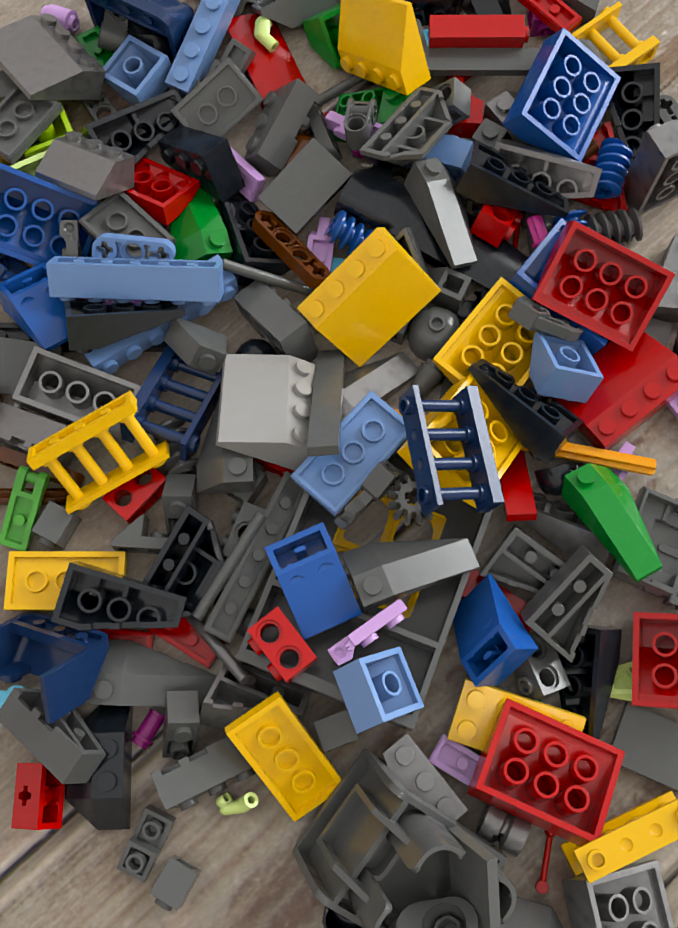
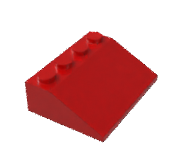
M573 220L566 222L557 239L531 300L633 352L671 284L675 273Z
M643 332L633 352L611 341L592 356L604 379L586 403L550 397L584 421L579 430L595 448L610 450L678 396V356L645 332Z
M633 612L632 706L678 709V614Z
M507 698L478 760L466 794L576 845L582 846L600 837L602 834L625 751Z

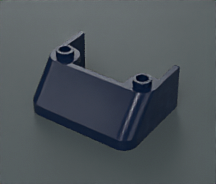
M85 0L94 27L98 25L100 28L104 20L106 8L167 37L173 60L176 58L194 17V11L191 6L176 0Z
M30 611L19 614L0 624V681L15 683L28 673L39 676L46 723L52 724L76 707L83 705L91 697L110 648L108 634L96 629L77 630L51 622V615Z

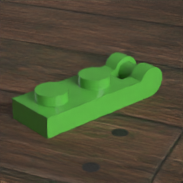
M22 465L19 467L0 532L1 545L20 551L29 550L34 534L31 530L37 522L45 490L50 482V474L42 471L38 474L32 472L29 467ZM27 482L35 484L33 492L25 490Z

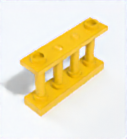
M617 2L610 8H604L597 17L572 33L578 40L581 38L591 40L612 62L608 67L646 64L654 58L660 41L654 35L645 41H639L617 20L622 7L620 2ZM610 27L632 50L625 55L619 54L600 33Z
M131 390L28 449L26 462L34 471L41 466L48 467L70 494L67 496L65 508L68 514L76 510H84L95 499L152 467L158 468L170 458L167 441L165 440L155 446L134 417L137 412V399ZM118 422L124 423L145 452L130 460L108 431L109 428ZM92 437L99 438L119 464V467L104 474L83 446L84 442ZM67 451L73 452L94 481L79 488L57 460L58 457Z
M668 790L605 821L601 836L582 846L568 840L560 843L559 846L573 875L577 876L584 873L590 884L678 840V798L676 799L673 792Z

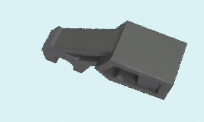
M525 295L516 299L508 314V317L529 331H543L569 342L579 340L584 331L580 327L574 328L570 326L568 319L551 317L547 308Z
M387 459L379 462L361 484L360 489L362 492L344 508L345 512L337 517L334 523L342 530L348 528L373 501L377 503L388 493L394 481L398 480L402 472Z

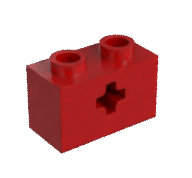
M17 763L12 829H62L65 784H62L42 763Z

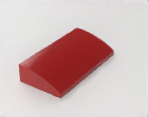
M255 13L234 17L226 35L229 41L233 37L256 53L245 75L263 99L270 91H275L297 78L305 83L275 21L272 20L273 25L270 28V35L279 45L274 52L270 53L254 37L255 21L262 15ZM262 101V102L259 103V104H260L261 109H262V111H263L265 105L263 104V101Z
M142 157L134 165V188L123 192L155 221L167 226L191 202L200 187V181Z

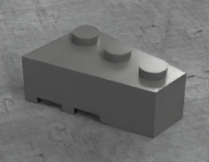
M255 280L233 296L241 315L262 338L265 336L275 346L273 349L277 355H291L310 363L317 358L318 349L309 329L312 326L302 313L298 314L295 311L294 306L287 298L282 300L273 285H266L264 282Z

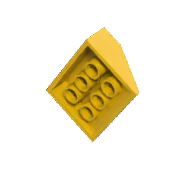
M341 0L338 51L341 58L340 64L345 72L407 96L431 79L411 2L404 0Z
M377 227L297 309L316 330L354 363L362 367L442 290L384 227Z
M500 277L432 360L453 385L471 373L468 370L471 364L481 359L512 375L515 379V384L518 386H523L530 377L529 370L533 338L536 331H529L508 317L516 299L524 296V294L502 277Z
M470 373L451 386L440 400H452L466 386L478 387L500 480L523 445ZM430 412L425 417L427 428H458L454 412ZM406 440L397 453L413 469L408 441ZM430 441L434 458L465 457L460 441ZM467 470L437 471L440 488L472 487ZM462 500L476 508L474 500Z

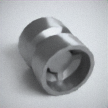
M487 803L479 818L475 833L491 844L497 842L500 850L517 857L527 840L532 824Z

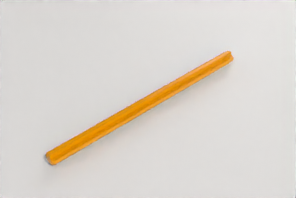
M569 442L554 456L556 458L587 464L592 463L648 476L654 475L657 465L656 460L652 458ZM524 446L521 448V451L529 452Z

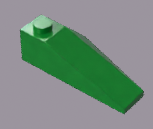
M341 3L302 21L310 46L333 69L342 67L338 51Z
M199 187L191 202L170 224V235L175 238L176 242L174 245L176 255L173 260L207 261L217 254L222 260H230L233 250L227 229L211 195Z
M588 463L564 476L561 497L636 583L662 569L661 561L628 487L610 468Z

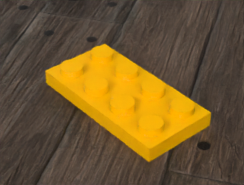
M9 551L4 610L54 611L69 562L80 561L126 576L128 553L125 551Z
M465 678L448 730L447 739L483 751L507 698L583 732L586 718L585 716L493 686L475 687L471 679Z
M278 691L225 727L226 735L294 822L326 801L342 779Z

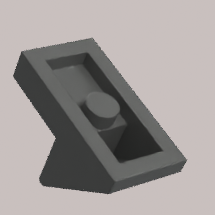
M142 514L111 540V547L116 551L129 553L159 554L168 539V535L153 532L148 537L149 519L145 514Z

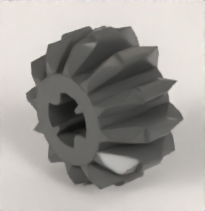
M408 474L404 476V484L395 480L393 483L395 490H389L387 497L393 500L388 503V510H397L393 518L397 521L404 516L405 526L410 525L411 519H415L417 526H422V517L431 521L433 514L423 515L418 500L415 506L409 504L411 495L417 496L416 480L412 482Z

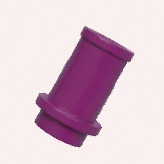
M150 708L138 730L132 732L134 736L131 741L147 750L149 745L152 746L154 744L151 741L163 724L164 716Z

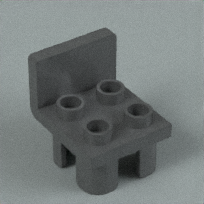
M363 749L292 851L312 893L322 904L363 928H388L397 915H400L411 904L419 901L451 897L449 851H452L460 860L466 854L463 847L448 831L449 828L458 825L498 858L501 925L507 922L516 906V890L501 871L508 860L505 854L490 842L407 790L384 761L367 749Z

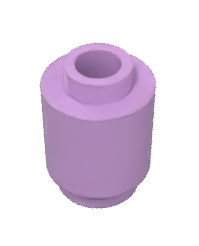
M55 4L45 5L42 8L40 16L44 13L55 16L57 21L72 36L79 30L80 19L75 10Z

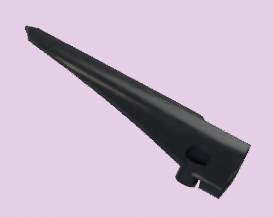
M364 156L343 189L336 203L334 216L340 210L346 211V219L350 216L355 217V225L362 220L375 228L384 227L394 238L405 227H411L424 262L435 268L448 267L452 269L404 183L393 179L395 176H401L406 180L411 168L408 165H395ZM466 212L471 229L476 218ZM471 233L477 262L474 265L453 270L471 277L473 282L490 290L500 277L509 282L528 257L504 239L496 248Z

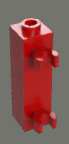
M430 15L428 48H523V44L528 43L529 26H525L524 15Z

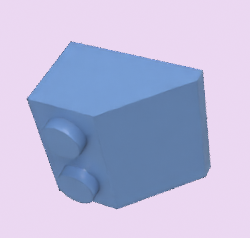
M128 35L104 65L103 69L106 71L104 81L129 104L136 105L166 91L168 87L165 84V80L172 63L167 55Z
M535 332L529 376L537 393L544 397L550 396L567 401L586 403L604 377L583 340L569 342L546 332Z
M400 646L359 658L333 671L357 734L424 707Z

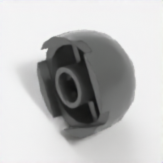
M432 306L422 309L414 316L409 325L408 341L410 350L417 358L425 362L428 358L433 360L461 326L459 318L452 311L443 307Z

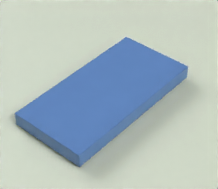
M370 391L341 421L339 454L309 456L290 476L291 479L336 518L361 491V484L376 465L386 459L389 460L407 440L403 417L374 392Z

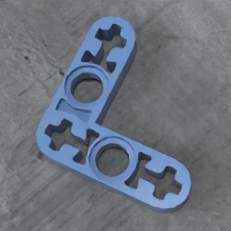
M102 233L92 244V257L105 258V248L100 247L104 241L107 242L108 247H112L107 258L163 259L160 253H155L160 247L164 248L165 253H169L165 259L173 260L176 255L174 244L164 238ZM128 244H137L141 248L142 254L139 257L131 256L127 251ZM148 245H150L149 251H152L149 258L146 257L148 253ZM109 299L113 301L111 305L117 303L115 299ZM104 300L102 304L107 305V302Z

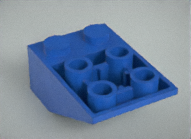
M45 262L0 283V301L3 310L42 349L50 351L68 341L64 301H61L59 297L49 296Z
M323 522L264 547L304 640L362 615Z
M488 574L459 603L453 619L460 661L475 687L500 685L539 649L491 574Z

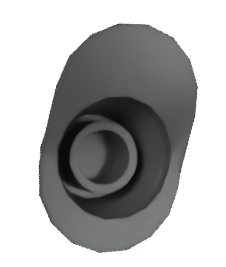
M457 896L419 901L407 906L400 913L396 921V928H478V916L474 907L467 900Z

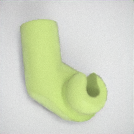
M259 16L255 21L254 37L272 53L279 45L270 35V28L273 25L272 20Z
M226 792L218 797L215 802L220 808L218 811L223 815L240 814L256 807L258 796L253 792H248L233 801L231 794Z

